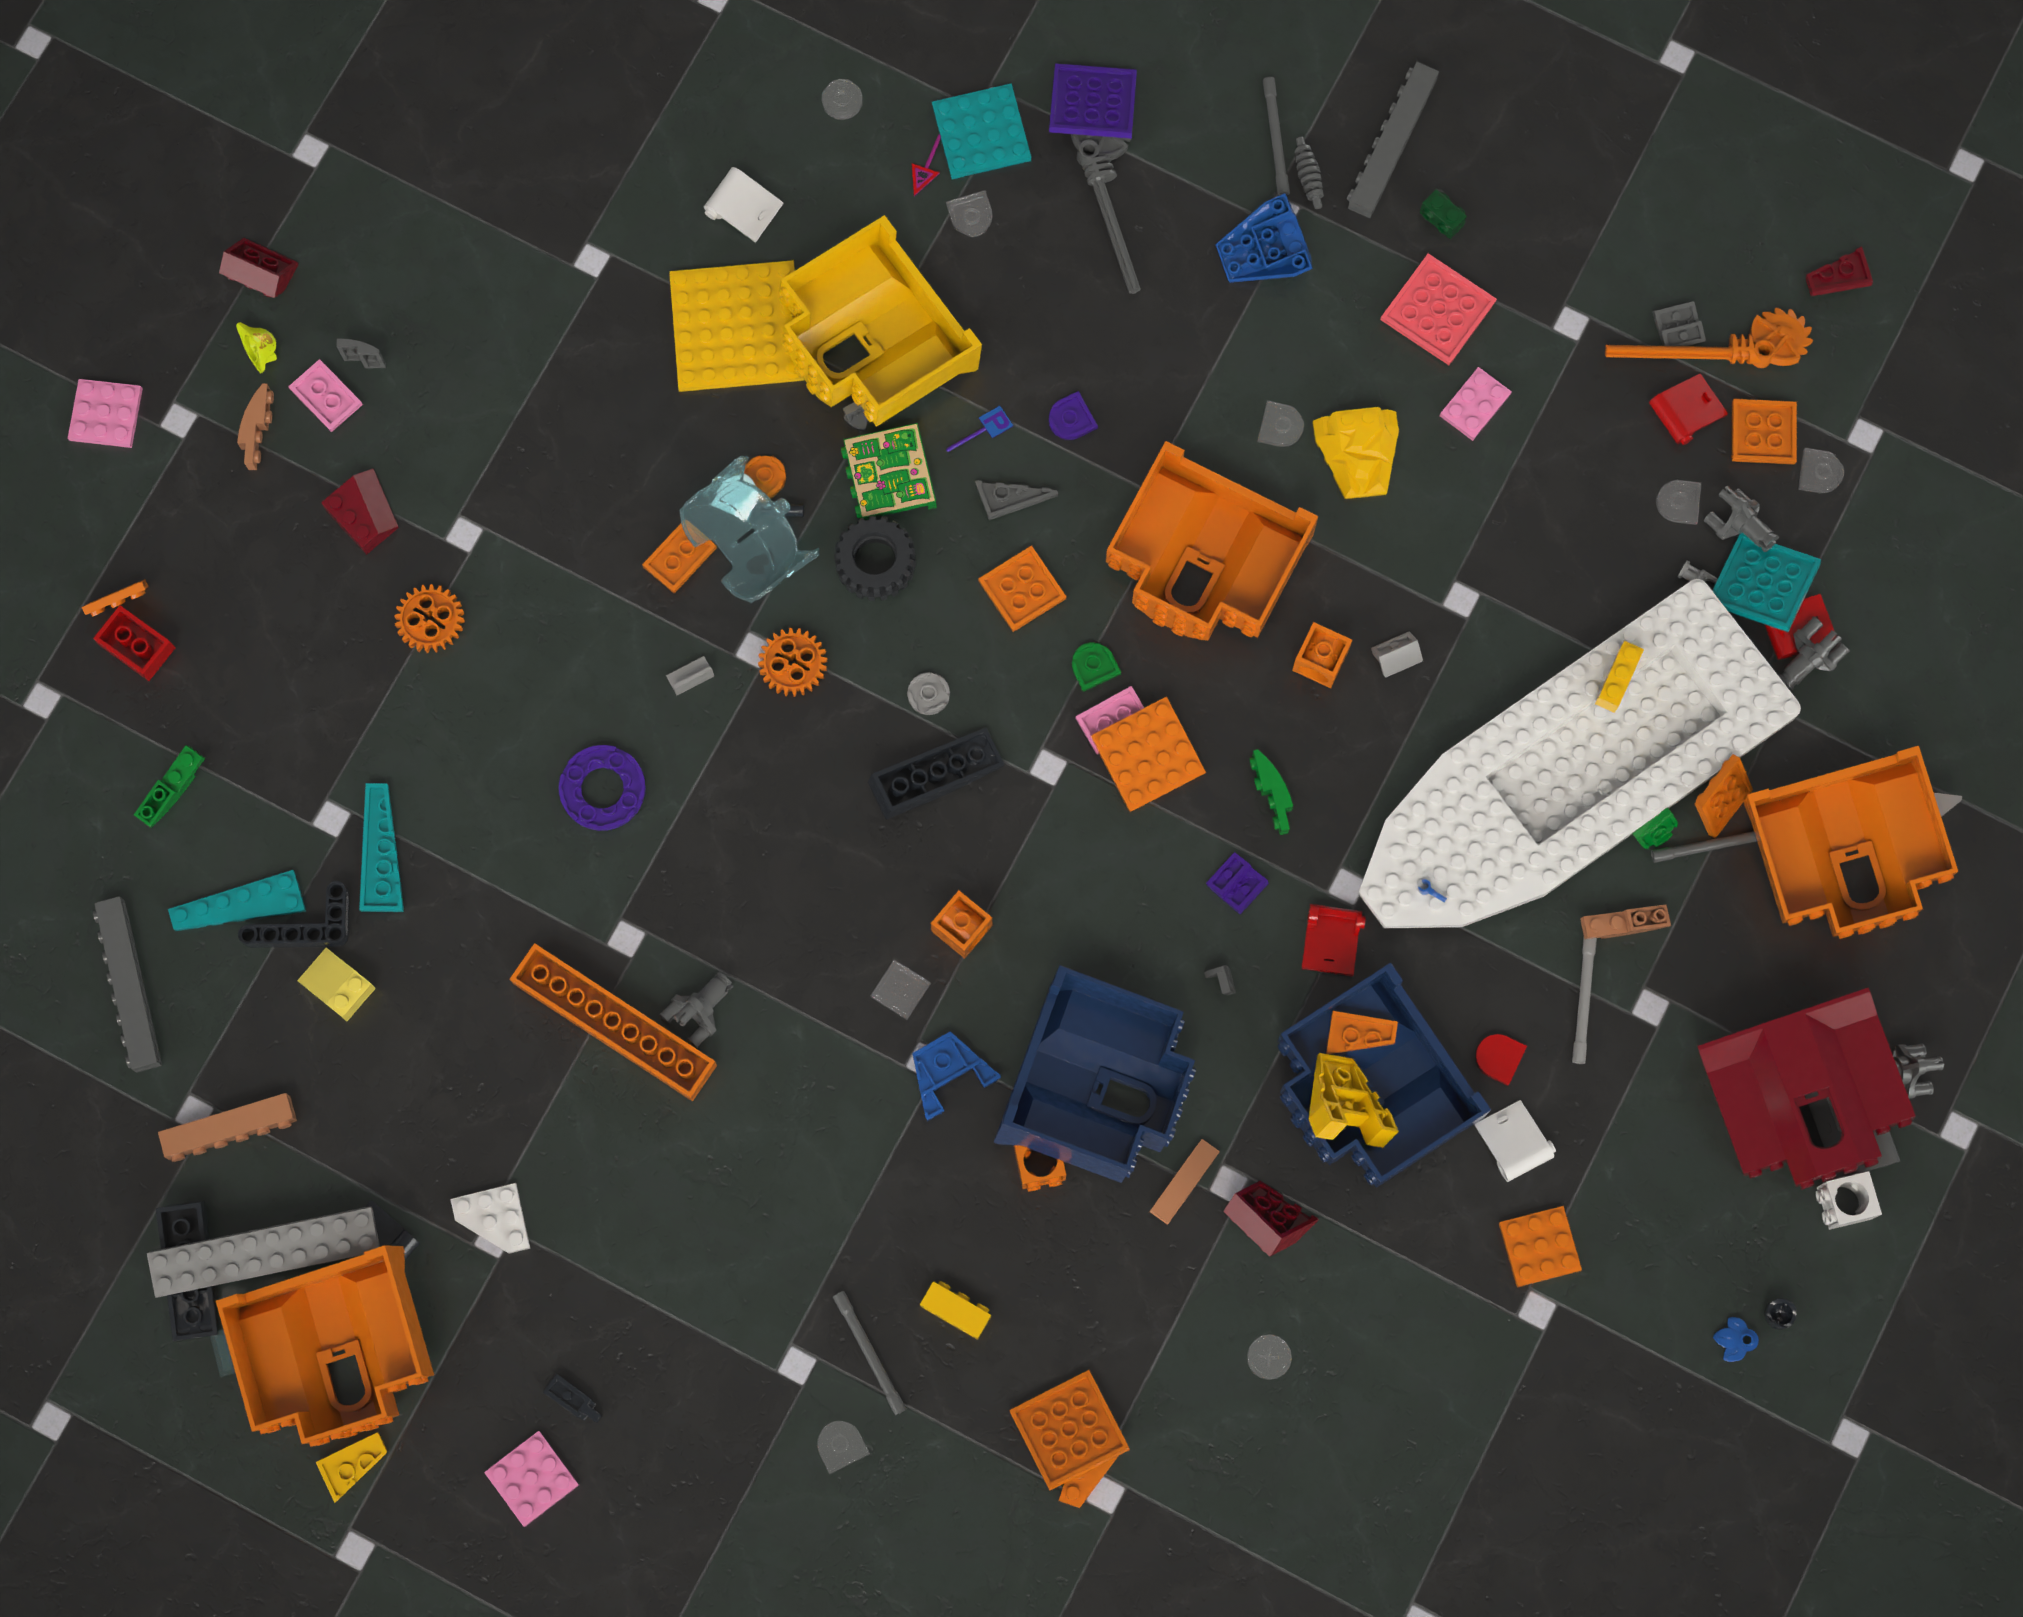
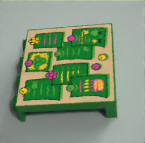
M918 423L843 439L844 447H841L843 460L847 459L849 464L845 468L848 479L852 478L854 485L850 486L852 498H857L858 505L855 506L857 518H864L865 521L870 519L869 516L879 517L928 506V510L937 508Z

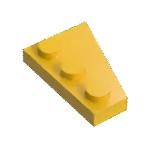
M379 1432L316 1462L334 1503L388 1452Z

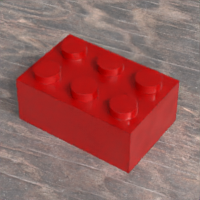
M122 606L115 610L93 638L99 646L148 681L151 680L175 650L174 645L168 639Z

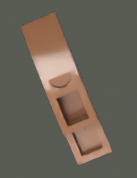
M262 384L253 395L244 412L238 433L237 443L241 450H245L244 464L248 470H257V463L261 462V452L258 450L259 443H262L263 439L261 430H268L269 423H272L270 403L273 404L274 393L270 390L268 384Z
M1667 905L1627 909L1623 912L1580 918L1584 939L1612 938L1671 926Z

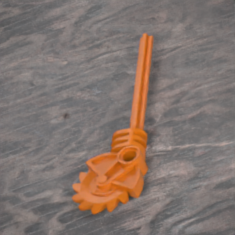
M1775 308L1774 313L1763 312V318L1758 315L1755 317L1747 339L1744 338L1743 334L1740 335L1739 339H1737L1735 334H1731L1729 347L1606 345L1605 356L1621 358L1727 359L1730 361V364H1735L1736 360H1738L1739 364H1744V361H1746L1747 364H1753L1757 368H1765L1770 363L1778 366H1789L1798 363L1801 358L1800 355L1807 354L1808 351L1804 347L1809 346L1813 342L1811 338H1807L1811 333L1812 327L1804 328V316L1797 319L1792 309H1789L1786 314L1783 310Z

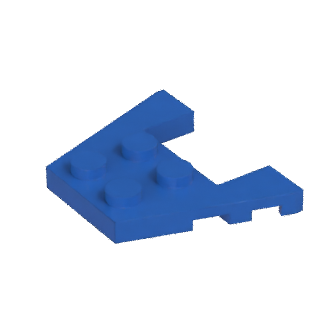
M951 1032L912 1053L927 1121L944 1112L933 1091L969 1070H974L984 1088L1001 1079L999 1073L994 1071Z

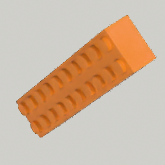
M535 943L510 978L514 985L691 1101H694L717 1067L713 1059Z

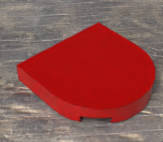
M1490 1035L1478 1045L1475 1055L1476 1061L1482 1073L1508 1086L1527 1046L1505 1035Z

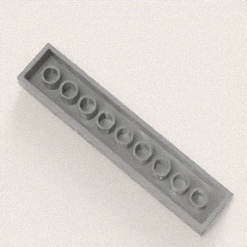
M369 1206L148 1252L147 1257L155 1298L364 1255V1252L378 1248L380 1244L373 1208Z

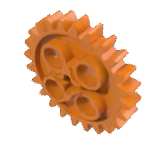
M433 584L430 585L429 590H426L425 586L422 585L420 592L413 588V595L407 592L408 600L400 599L403 607H396L401 614L394 615L396 620H399V622L395 623L396 628H401L398 634L403 636V642L409 641L410 648L416 645L418 652L424 647L426 653H429L430 648H433L437 653L438 646L445 650L446 642L453 645L451 638H459L456 631H463L462 626L459 624L465 623L464 618L459 617L464 614V611L459 609L462 606L460 601L455 602L457 600L456 595L450 596L451 592L449 589L443 593L442 586L435 590ZM424 602H432L429 608H422ZM417 608L429 618L433 616L438 624L445 626V629L440 628L431 620H426L422 614L414 611V609ZM443 612H449L448 618L440 619L439 617ZM419 618L420 621L417 625H410L412 619ZM432 629H436V630H437V633H436L435 636H432V637L427 636V634H428V632H429L430 630H432Z
M789 628L788 634H785L782 629L781 636L773 633L774 640L766 639L769 646H761L765 653L758 655L761 660H764L758 662V666L763 668L759 671L760 675H766L763 678L764 683L771 681L769 688L772 689L776 686V693L779 694L781 690H784L785 696L789 694V691H792L794 697H796L797 691L805 695L804 689L806 688L812 692V684L819 686L817 678L824 679V675L820 671H827V667L822 665L827 663V658L822 657L826 654L825 649L819 650L822 647V643H815L817 639L815 635L809 638V631L802 635L800 628H798L796 633H793L792 628ZM786 645L794 647L791 652H784L782 649ZM805 654L813 656L810 661H803L801 658ZM796 659L797 664L789 665V661ZM781 663L784 665V668L776 671L773 669V666ZM802 667L809 668L810 670L806 671ZM800 672L803 674V677L799 680H794L792 675Z

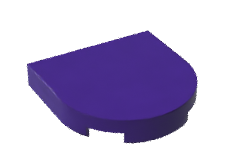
M1079 391L1057 401L1050 410L1049 426L1052 432L1062 439L1074 440L1098 429V425Z

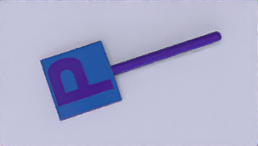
M998 406L979 417L984 426L983 428L951 445L946 451L949 452L986 430L991 438H994L1012 428L1013 424L1003 409Z

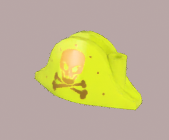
M241 322L237 323L236 327L250 360L261 374L265 370L266 363L277 359L274 353L276 340L266 329L252 328Z

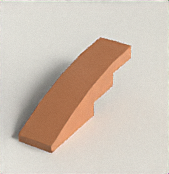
M1201 1139L1150 1210V1213L1168 1225L1220 1151Z

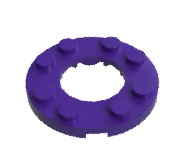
M597 745L578 752L567 762L568 764L559 780V796L565 811L576 823L588 829L605 831L626 824L637 814L644 801L646 785L639 764L630 754L614 746ZM607 768L620 775L624 790L616 804L609 808L599 809L589 805L584 800L581 787L583 780L590 772L596 769Z

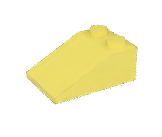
M327 948L322 951L297 980L346 1021L353 1016L376 989L369 981Z

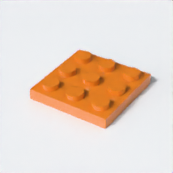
M1733 399L1732 461L1795 464L1797 462V402Z
M1032 545L978 578L979 583L1012 632L1066 599V595Z
M1734 754L1723 763L1719 773L1710 780L1709 786L1703 793L1699 794L1695 803L1708 835L1715 839L1742 805L1747 794H1750L1753 790L1740 757Z
M1564 1206L1499 1222L1517 1287L1582 1271Z

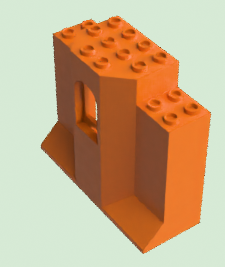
M1165 441L1107 549L1106 562L1109 563L1108 566L1117 571L1121 569L1127 572L1130 578L1139 580L1133 591L1132 603L1137 609L1153 619L1156 625L1161 627L1165 625L1171 628V631L1178 636L1185 635L1190 638L1208 641L1219 619H1221L1226 626L1231 628L1235 626L1241 629V632L1246 636L1258 638L1303 551L1314 535L1318 516L1301 507L1298 508L1297 512H1294L1185 458V450ZM1187 561L1213 574L1200 600L1193 606L1179 604L1171 594L1172 588Z
M1919 746L1898 751L1892 756L1773 790L1768 788L1747 794L1743 802L1753 825L1782 923L1788 922L1789 926L1801 923L1805 917L1809 916L1810 920L1823 917L1826 913L1832 936H1839V939L1852 936L1856 931H1858L1859 935L1870 932L1877 925H1879L1880 929L1895 924L1898 919L1903 918V921L1919 916L1918 913L1923 908L1917 890L1929 887L1936 880H1938V884L1951 881L1954 878L1953 875L1958 872ZM1858 850V854L1846 857L1845 853ZM1869 856L1878 884L1879 894L1873 901L1868 903H1856L1849 897L1840 863Z
M384 1245L366 1251L364 1255L245 1294H235L216 1300L252 1432L260 1431V1434L272 1433L281 1430L280 1425L281 1427L296 1425L301 1443H309L310 1447L329 1443L330 1438L334 1440L357 1435V1432L370 1431L379 1428L378 1425L393 1422V1418L399 1416L393 1392L407 1389L406 1384L412 1386L428 1382V1377L434 1376L405 1275V1250L403 1246ZM345 1350L344 1354L334 1357L333 1353ZM355 1355L364 1384L365 1395L354 1405H343L337 1399L328 1364Z

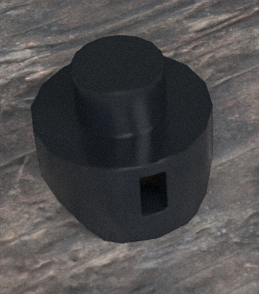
M1784 1298L1770 1302L1764 1312L1768 1325L1778 1330L1786 1329L1793 1325L1797 1315L1794 1303Z

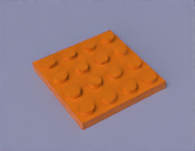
M1167 697L1090 736L1129 812L1206 773Z
M1089 1370L1009 1410L1049 1491L1130 1450Z

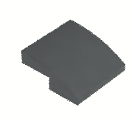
M1694 301L1653 311L1655 324L1663 346H1689L1706 341L1702 321L1698 319Z
M337 339V348L344 361H361L364 368H386V363L376 347L357 340Z

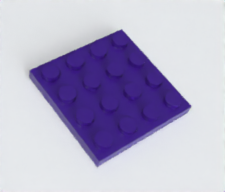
M1055 64L1049 132L1132 139L1137 70Z

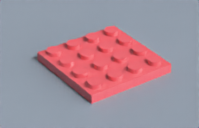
M1427 254L1381 316L1380 320L1447 365H1450L1496 303L1497 299L1430 254Z

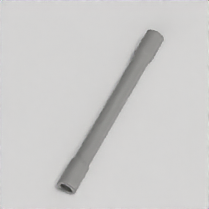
M1583 938L1580 994L1572 1063L1585 1064L1586 1038L1597 938Z

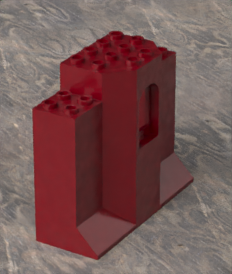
M1869 987L1697 1046L1743 1175H1749L1750 1179L1762 1175V1170L1770 1168L1771 1171L1783 1168V1163H1787L1795 1187L1800 1186L1802 1190L1814 1186V1181L1822 1179V1182L1835 1179L1837 1173L1843 1172L1844 1175L1856 1172L1858 1166L1865 1165V1168L1877 1165L1882 1154L1874 1133L1876 1132L1877 1136L1890 1132V1127L1898 1125V1128L1909 1126L1913 1123L1912 1120L1916 1116L1878 1018ZM1816 1091L1818 1092V1096H1815L1807 1100L1805 1099L1804 1095ZM1829 1097L1840 1125L1842 1136L1832 1146L1818 1147L1811 1141L1799 1107Z

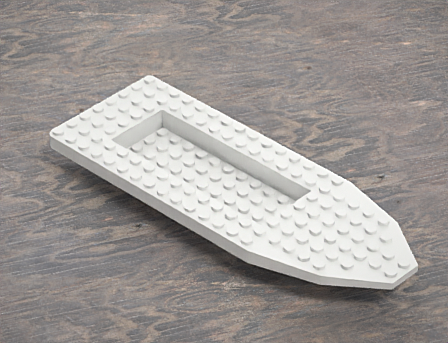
M1694 579L1443 753L1385 820L1358 894L1383 928L1464 927L1544 897L1628 838L1665 808H1670L1717 775L1723 763L1729 760L1732 754L1741 758L1792 722L1800 713V704L1703 580ZM1626 641L1644 649L1621 703L1615 713L1595 705V702L1620 646ZM1423 879L1430 881L1431 888L1447 898L1445 903L1433 895H1422L1419 893L1418 887L1423 890L1428 888L1427 885L1422 883Z

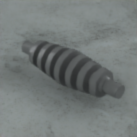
M1304 137L1296 138L1298 147L1295 149L1298 177L1301 179L1300 182L1307 199L1313 201L1315 209L1322 208L1321 198L1324 196L1321 171L1311 146L1305 144Z

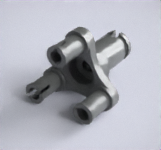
M1726 486V491L1722 489L1719 497L1732 507L1733 511L1729 520L1725 523L1712 511L1705 517L1704 522L1717 532L1716 535L1722 540L1743 533L1758 547H1762V551L1767 552L1776 544L1775 540H1778L1779 536L1773 534L1774 531L1758 518L1760 504L1755 499L1751 500L1740 488L1733 491L1729 486Z
M1814 616L1801 630L1798 629L1793 634L1799 654L1782 670L1781 674H1778L1783 683L1791 690L1814 668L1817 670L1833 671L1837 667L1836 664L1850 652L1844 644L1839 642L1842 638L1839 635L1837 636V633L1833 630L1820 643L1814 644L1811 642L1810 638L1823 627V624ZM1838 643V645L1830 653H1828Z
M720 972L698 993L693 992L690 996L676 994L671 999V1003L659 1013L660 1019L666 1024L675 1019L677 1023L681 1021V1026H685L693 1018L699 1024V1028L686 1041L696 1049L708 1036L711 1037L716 1032L713 1008L728 994V990L734 987L731 985L732 982Z
M1898 1044L1894 1047L1893 1057L1909 1099L1920 1095H1932L1934 1091L1932 1082L1916 1083V1081L1926 1071H1940L1944 1068V1063L1937 1064L1943 1061L1941 1056L1924 1058L1926 1055L1924 1044L1909 1046Z

